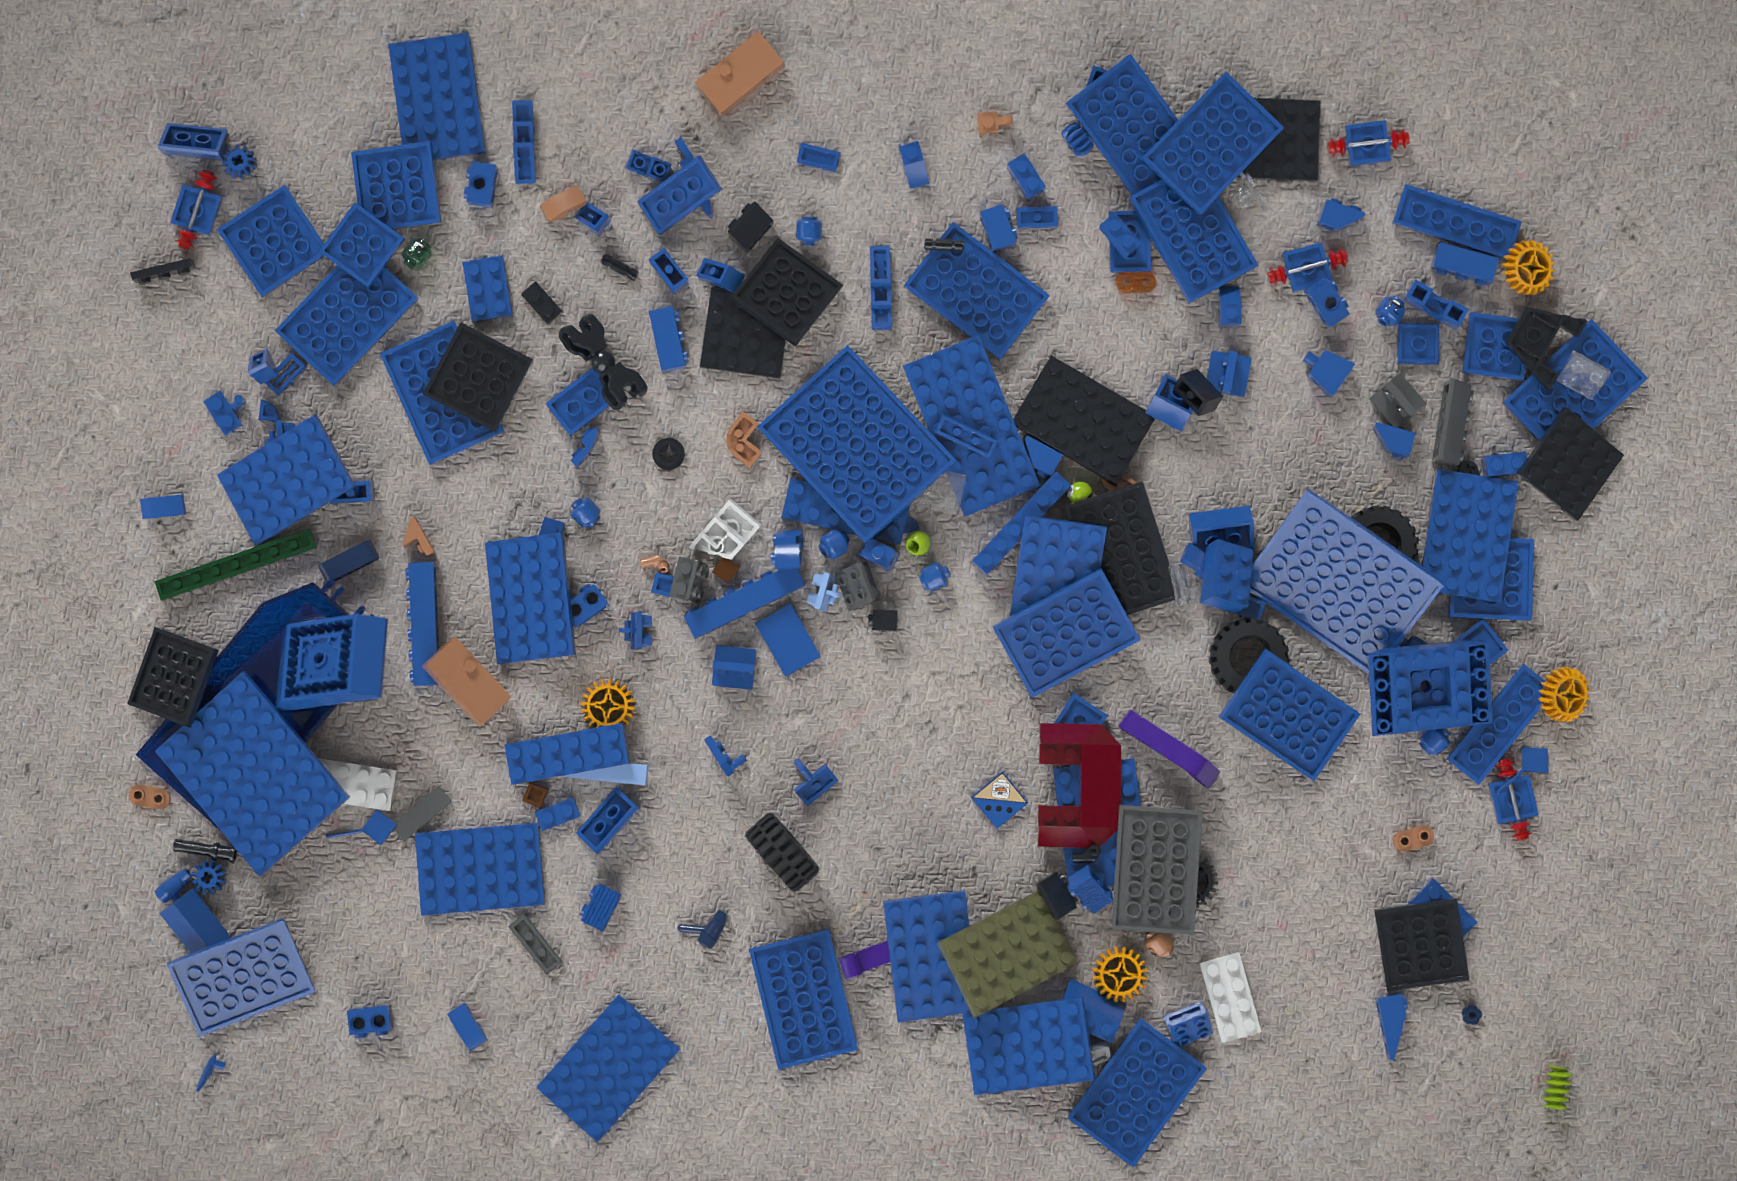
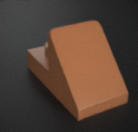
M410 518L402 546L406 548L418 541L417 547L422 555L426 554L427 557L435 555L436 552L417 518Z

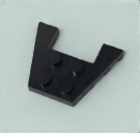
M1525 307L1505 344L1543 387L1550 390L1559 373L1541 363L1559 328L1575 337H1579L1588 320Z

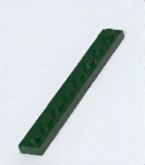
M309 528L154 582L160 600L164 601L317 549L312 530Z

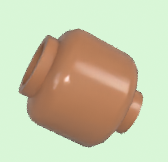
M1145 933L1144 946L1154 957L1164 958L1173 951L1174 939L1169 933Z

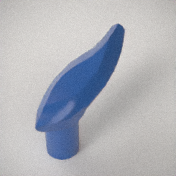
M213 1055L199 1079L196 1091L199 1092L204 1086L207 1079L211 1076L213 1068L224 1070L226 1062L216 1060V1056Z

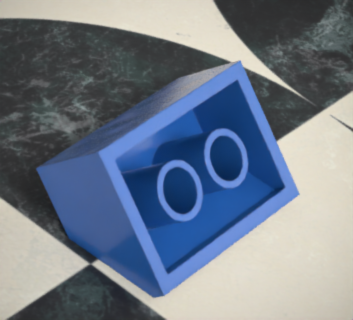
M1250 506L1189 513L1191 544L1205 552V546L1217 539L1253 549V552H1255L1254 520Z
M1070 979L1061 1000L1083 997L1089 1033L1112 1043L1127 1004L1119 1000L1114 1002L1113 997L1106 999V994L1101 995L1099 991Z

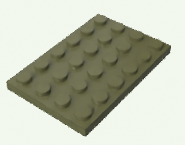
M1040 890L937 942L974 1018L1078 963L1058 921L1054 918Z

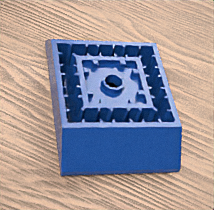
M352 614L287 624L282 633L276 709L282 712L382 698L388 619ZM322 655H324L323 661L320 664H318L319 658H321Z
M1460 640L1384 648L1368 654L1372 736L1492 723L1489 642ZM1428 680V689L1421 691V682Z

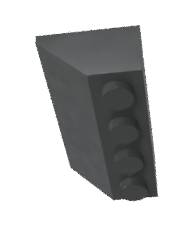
M1453 378L1444 383L1431 463L1457 467L1459 462H1463L1464 451L1461 450L1462 443H1465L1467 439L1465 424L1469 423L1471 411L1468 410L1469 403H1472L1474 396L1471 384Z

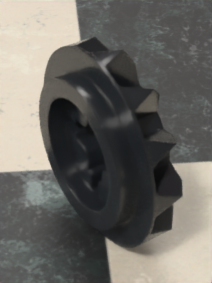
M663 438L655 444L652 457L659 468L673 470L683 463L685 451L678 440ZM668 446H670L672 453L677 454L671 456L669 463H667L666 456L660 454L667 452Z

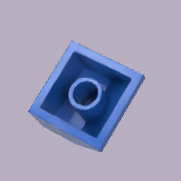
M1165 374L1145 413L1182 432L1193 409L1173 389L1177 379Z

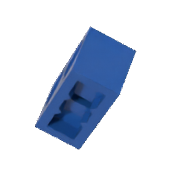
M590 584L585 585L579 590L581 594L575 598L573 595L570 596L571 608L574 605L581 607L580 615H572L575 628H579L610 605L595 584L592 586ZM591 593L598 595V601L595 604H589L587 601V597Z
M391 1005L347 1010L349 1035H355V1038L368 1037L367 1033L373 1032L376 1033V1036L388 1035V1031L393 1029ZM378 1015H382L385 1018L384 1026L376 1024L375 1019ZM358 1017L365 1021L363 1029H359L355 1025V1020Z

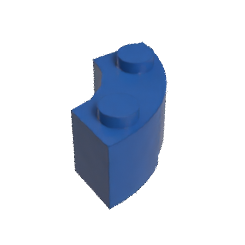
M803 530L777 531V534H773L775 553H771V564L775 565L777 570L802 569V552L804 550Z

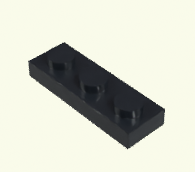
M188 258L133 271L130 274L132 281L139 283V285L151 283V280L156 278L166 280L171 278L170 275L178 273L180 276L190 274V270L195 269V264L192 259Z

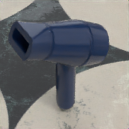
M718 910L706 926L679 924L677 930L683 933L700 934L698 938L699 944L705 948L712 949L719 940L729 915Z

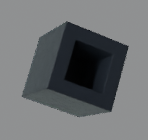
M873 610V614H869L868 626H872V631L897 632L898 611Z

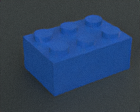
M1219 539L1205 546L1201 604L1232 613H1238L1248 607L1253 549Z

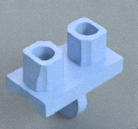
M825 572L824 574H814L812 585L818 586L820 589L818 594L810 592L807 603L815 606L814 608L827 612L829 604L834 605L836 598L842 599L843 595L837 593L839 585L835 584L836 576Z

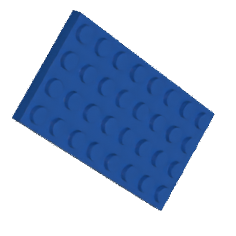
M979 334L903 365L929 432L957 460L946 473L964 517L1040 486ZM942 414L998 439L999 441L990 459L934 433Z

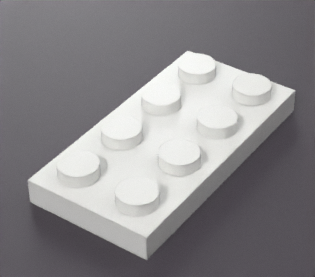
M318 758L350 796L343 804L391 811L397 770Z
M1236 952L1200 962L1199 965L1221 1043L1260 1033L1261 1028L1240 953Z

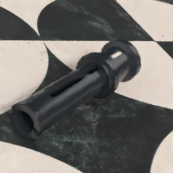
M175 839L173 844V852L211 857L213 861L220 859L234 864L237 858L238 851L234 846H224L218 842L205 844Z

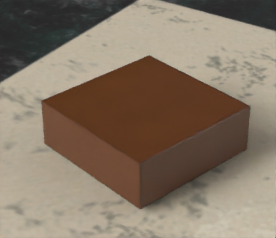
M722 557L712 573L729 584L740 567L731 560Z
M529 782L522 801L542 808L549 789Z

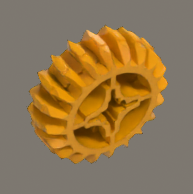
M1526 240L1514 244V248L1508 250L1510 255L1504 256L1507 263L1502 264L1503 267H1506V271H1503L1502 274L1507 275L1504 281L1511 282L1509 288L1515 289L1516 293H1522L1523 295H1536L1537 292H1543L1544 287L1550 286L1548 281L1554 279L1551 273L1556 271L1552 269V265L1556 262L1550 260L1553 254L1547 253L1549 248L1543 247V243H1536L1534 240ZM1525 253V256L1522 257V261L1519 263L1521 256ZM1524 266H1529V268H1534V270H1528Z
M1557 667V670H1551L1550 675L1545 676L1546 682H1541L1543 688L1538 690L1542 693V696L1538 699L1542 702L1540 707L1544 709L1543 713L1559 722H1569L1579 718V714L1584 713L1583 707L1588 706L1586 704L1587 699H1590L1588 692L1591 689L1587 687L1589 682L1585 680L1586 676L1579 670L1572 669L1571 667Z
M609 678L607 685L605 680L601 679V686H598L597 682H593L594 690L590 687L586 688L590 695L583 694L582 697L586 698L587 702H580V705L587 708L581 710L582 714L588 713V716L584 717V721L592 720L589 723V727L592 728L595 724H597V727H603L622 722L626 725L630 724L626 717L633 718L634 715L630 714L629 710H636V707L630 706V703H634L635 699H628V696L633 694L632 691L624 692L628 687L627 685L619 688L621 681L617 680L615 685H612L613 679ZM607 689L605 698L602 701L593 702V698L598 692ZM613 690L618 691L622 695L625 704L614 702ZM609 699L611 701L610 704L619 707L610 708L607 714V712L605 711L606 708L598 706V704H607V700ZM592 708L602 710L603 722L595 718ZM614 711H624L617 721L610 723V718Z
M1114 946V953H1111L1110 949H1106L1108 956L1105 957L1101 953L1099 956L1103 961L1095 960V963L1100 965L1099 969L1092 968L1093 972H1098V975L1092 976V979H1099V982L1094 986L1096 988L1103 987L1099 991L1101 995L1106 991L1108 992L1106 999H1110L1113 994L1114 1002L1118 1001V996H1121L1122 1002H1126L1125 995H1128L1131 1000L1134 999L1132 992L1134 991L1139 995L1140 991L1136 988L1138 986L1145 988V985L1140 983V981L1148 979V977L1142 976V973L1148 972V969H1141L1140 967L1145 964V961L1137 962L1141 955L1136 954L1132 957L1134 950L1130 949L1127 954L1125 946L1122 947L1121 952H1119L1117 946ZM1119 957L1115 968H1104L1111 959ZM1126 958L1133 962L1136 973L1126 970ZM1119 968L1124 969L1122 972L1130 976H1121L1120 980H1117V976L1109 972H1118ZM1103 974L1114 978V990L1106 985ZM1125 980H1135L1130 988L1120 991Z

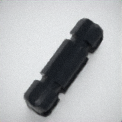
M926 238L924 240V249L962 252L964 250V241H952L951 239H936L935 241Z
M604 254L601 259V264L606 267L610 266V269L623 276L626 275L632 281H635L639 275L638 270L630 268L627 264L617 259H613L608 254Z

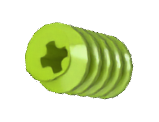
M1548 1065L1553 1072L1546 1073V1075L1552 1079L1545 1081V1084L1549 1085L1550 1088L1543 1089L1548 1094L1547 1097H1542V1100L1547 1102V1105L1541 1106L1566 1110L1567 1106L1562 1102L1569 1101V1098L1564 1096V1094L1570 1093L1571 1090L1565 1086L1572 1085V1082L1567 1077H1573L1574 1074L1568 1071L1567 1068Z

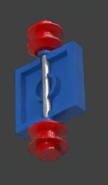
M1386 120L1345 125L1347 142H1345L1342 136L1339 137L1338 141H1334L1331 137L1330 142H1327V151L1334 158L1336 153L1344 156L1346 150H1348L1350 166L1390 162L1389 145L1397 150L1398 145H1402L1406 149V144L1410 143L1409 133L1405 132L1404 128H1402L1401 133H1396L1393 130L1390 136H1388Z
M203 169L202 172H197L201 177L200 180H195L194 182L199 189L182 185L170 221L173 225L185 228V230L178 231L181 235L180 240H175L178 243V247L189 250L190 247L195 248L191 243L197 237L192 232L211 235L223 199L221 196L207 192V190L214 189V186L211 184L212 180H217L214 177L215 173Z
M1322 242L1282 253L1286 269L1280 264L1277 270L1269 267L1267 278L1269 283H1273L1274 287H1276L1279 281L1285 284L1288 277L1292 292L1295 293L1308 289L1322 278L1330 281L1333 280L1329 266L1331 265L1335 270H1337V266L1340 264L1346 267L1348 256L1346 251H1342L1339 248L1337 253L1330 250L1326 258Z
M1511 758L1499 760V765H1495V767H1499L1501 770L1497 776L1504 778V780L1490 783L1488 786L1497 824L1514 821V824L1510 827V829L1515 830V835L1512 838L1516 837L1517 841L1529 839V834H1532V832L1527 831L1530 823L1521 821L1524 818L1539 814L1530 775L1518 777L1500 794L1496 793L1500 787L1512 778L1511 776L1518 772V770L1512 767L1516 761L1511 762Z

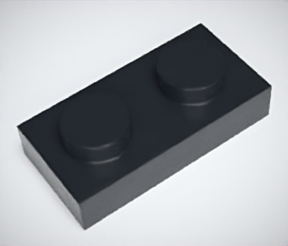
M536 281L521 293V296L547 325L563 313L560 307Z

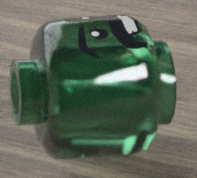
M420 238L410 240L402 251L403 263L410 269H422L432 256L431 246Z

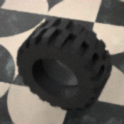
M1377 505L1364 508L1352 515V519L1367 529L1374 526L1388 529L1395 537L1397 550L1415 561V556L1418 555L1419 550L1417 549L1419 540L1415 535L1416 529L1414 526H1411L1409 523L1411 520L1407 516L1401 515V511L1393 510L1389 506L1379 507Z
M1243 618L1228 624L1215 636L1209 651V664H1211V672L1215 675L1216 681L1225 690L1235 693L1246 676H1242L1234 670L1230 662V653L1233 646L1245 638L1258 640L1268 651L1289 664V648L1285 644L1284 636L1280 635L1275 626H1271L1267 621L1257 620V618Z
M773 813L766 814L746 831L745 837L751 846L792 892L799 891L819 873L820 868Z

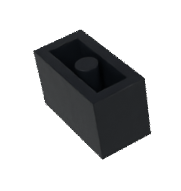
M1198 369L1181 374L1173 388L1198 416L1215 411L1223 398V395Z

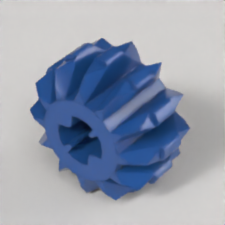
M1077 122L1067 125L1061 131L1064 141L1077 157L1081 158L1093 149V142Z
M238 144L235 145V151L229 147L228 151L230 154H223V157L227 159L222 162V165L227 167L225 172L227 174L231 173V177L234 179L237 176L241 180L244 179V173L250 177L251 173L249 170H256V167L252 165L257 162V159L253 157L254 152L252 150L248 151V147L245 145L242 149ZM242 159V160H243V164H240V163H239V164L237 165V164H236V161H237V160L240 161V160Z
M213 860L209 865L207 861H202L203 868L200 865H196L195 868L198 870V873H191L192 876L197 877L191 883H198L199 885L195 890L200 891L203 888V895H207L208 891H210L211 895L216 894L215 888L219 891L223 889L219 883L227 882V880L221 879V876L227 874L226 871L219 872L223 866L219 864L215 867L216 863ZM207 872H209V875H213L210 883L205 880V877L208 876Z

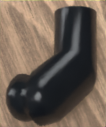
M1091 845L1084 853H1073V863H1093L1099 857L1101 849L1097 845Z

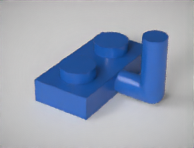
M218 391L203 402L224 436H227L243 426L234 411L245 405L246 399L241 395H236L235 401L229 404L222 391Z
M711 735L704 739L727 777L734 773V769L747 761L743 754L732 761L727 753L723 755L722 752L725 749L719 740L715 742Z
M800 759L794 760L795 767L806 779L794 791L807 807L839 781L826 764L822 765L812 774Z

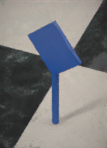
M1522 747V769L1500 787L1496 793L1500 794L1524 772L1549 773L1548 749Z
M376 809L362 829L328 834L326 838L364 832L382 846L397 824Z

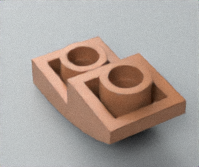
M577 185L551 197L540 205V209L550 223L567 217L569 211L586 206L587 200Z

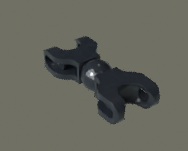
M586 314L581 318L579 327L582 333L573 325H567L560 329L559 339L568 352L581 356L585 362L590 360L592 369L596 373L601 374L598 379L602 383V397L613 410H620L626 405L627 396L624 391L633 398H640L646 395L648 387L640 374L633 369L624 367L621 362L616 364L614 354L605 349L608 345L604 340V327L593 314Z

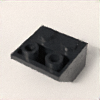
M755 201L752 204L748 203L742 209L741 213L743 214L738 220L736 218L733 219L728 225L729 239L747 254L774 224V220Z

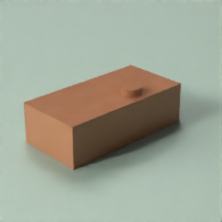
M757 31L699 78L695 84L697 89L723 118L782 70L784 62L759 31Z
M456 637L451 638L422 665L424 670L477 726L483 725L511 698L508 692Z

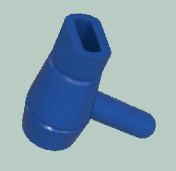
M184 868L162 882L155 890L157 898L164 903L171 899L174 902L180 898L179 892L192 877L191 872Z

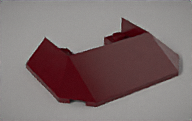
M1039 723V764L1080 765L1079 806L1038 805L1037 847L1089 848L1091 845H1097L1100 848L1118 830L1119 805H1121L1122 745L1101 724Z

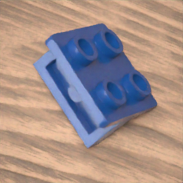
M1231 350L1228 353L1212 351L1207 379L1221 394L1245 397L1251 357L1238 355V352Z
M717 645L712 667V685L752 690L756 649Z
M1202 1002L1163 1016L1173 1043L1179 1047L1186 1046L1190 1042L1204 1039L1213 1034L1208 1011L1204 1008Z

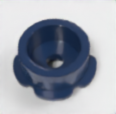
M1468 1005V1007L1462 1010V1019L1466 1024L1476 1025L1480 1022L1479 1019L1482 1017V1012L1476 1005Z

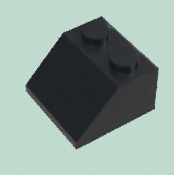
M1055 871L1035 883L1056 920L1077 908L1075 903L1078 902V899L1068 892L1065 886L1068 882L1063 873L1058 874Z

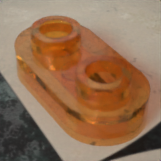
M1123 272L1117 276L1115 286L1121 293L1148 294L1156 287V278L1148 272ZM1128 279L1130 284L1124 285L1122 280ZM1148 279L1150 285L1145 286L1143 280Z

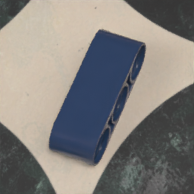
M367 540L319 564L318 568L328 585L377 561L380 557L372 541Z

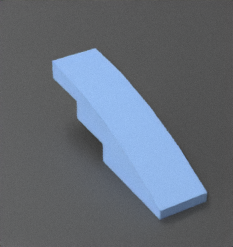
M630 763L564 775L562 777L647 786L649 765Z

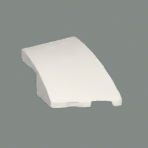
M729 499L689 548L732 560L761 524L732 499Z

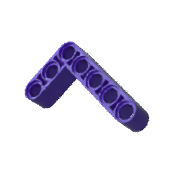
M1130 709L1118 726L1138 741L1185 770L1192 778L1208 789L1220 774V771L1204 756Z
M888 941L840 957L839 962L845 979L863 974L864 971L890 963Z

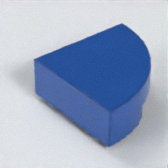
M261 399L258 420L279 421L280 417L277 409L268 401Z
M907 516L903 534L920 530L918 523L913 518Z

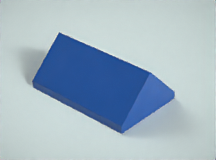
M167 123L159 141L158 149L165 155L224 161L223 154H225L228 132L227 129Z
M616 787L576 834L596 854H600L640 807Z
M193 888L159 913L190 953L231 937Z

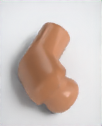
M659 555L640 559L642 569L653 566L662 574L669 571L670 565L668 561Z

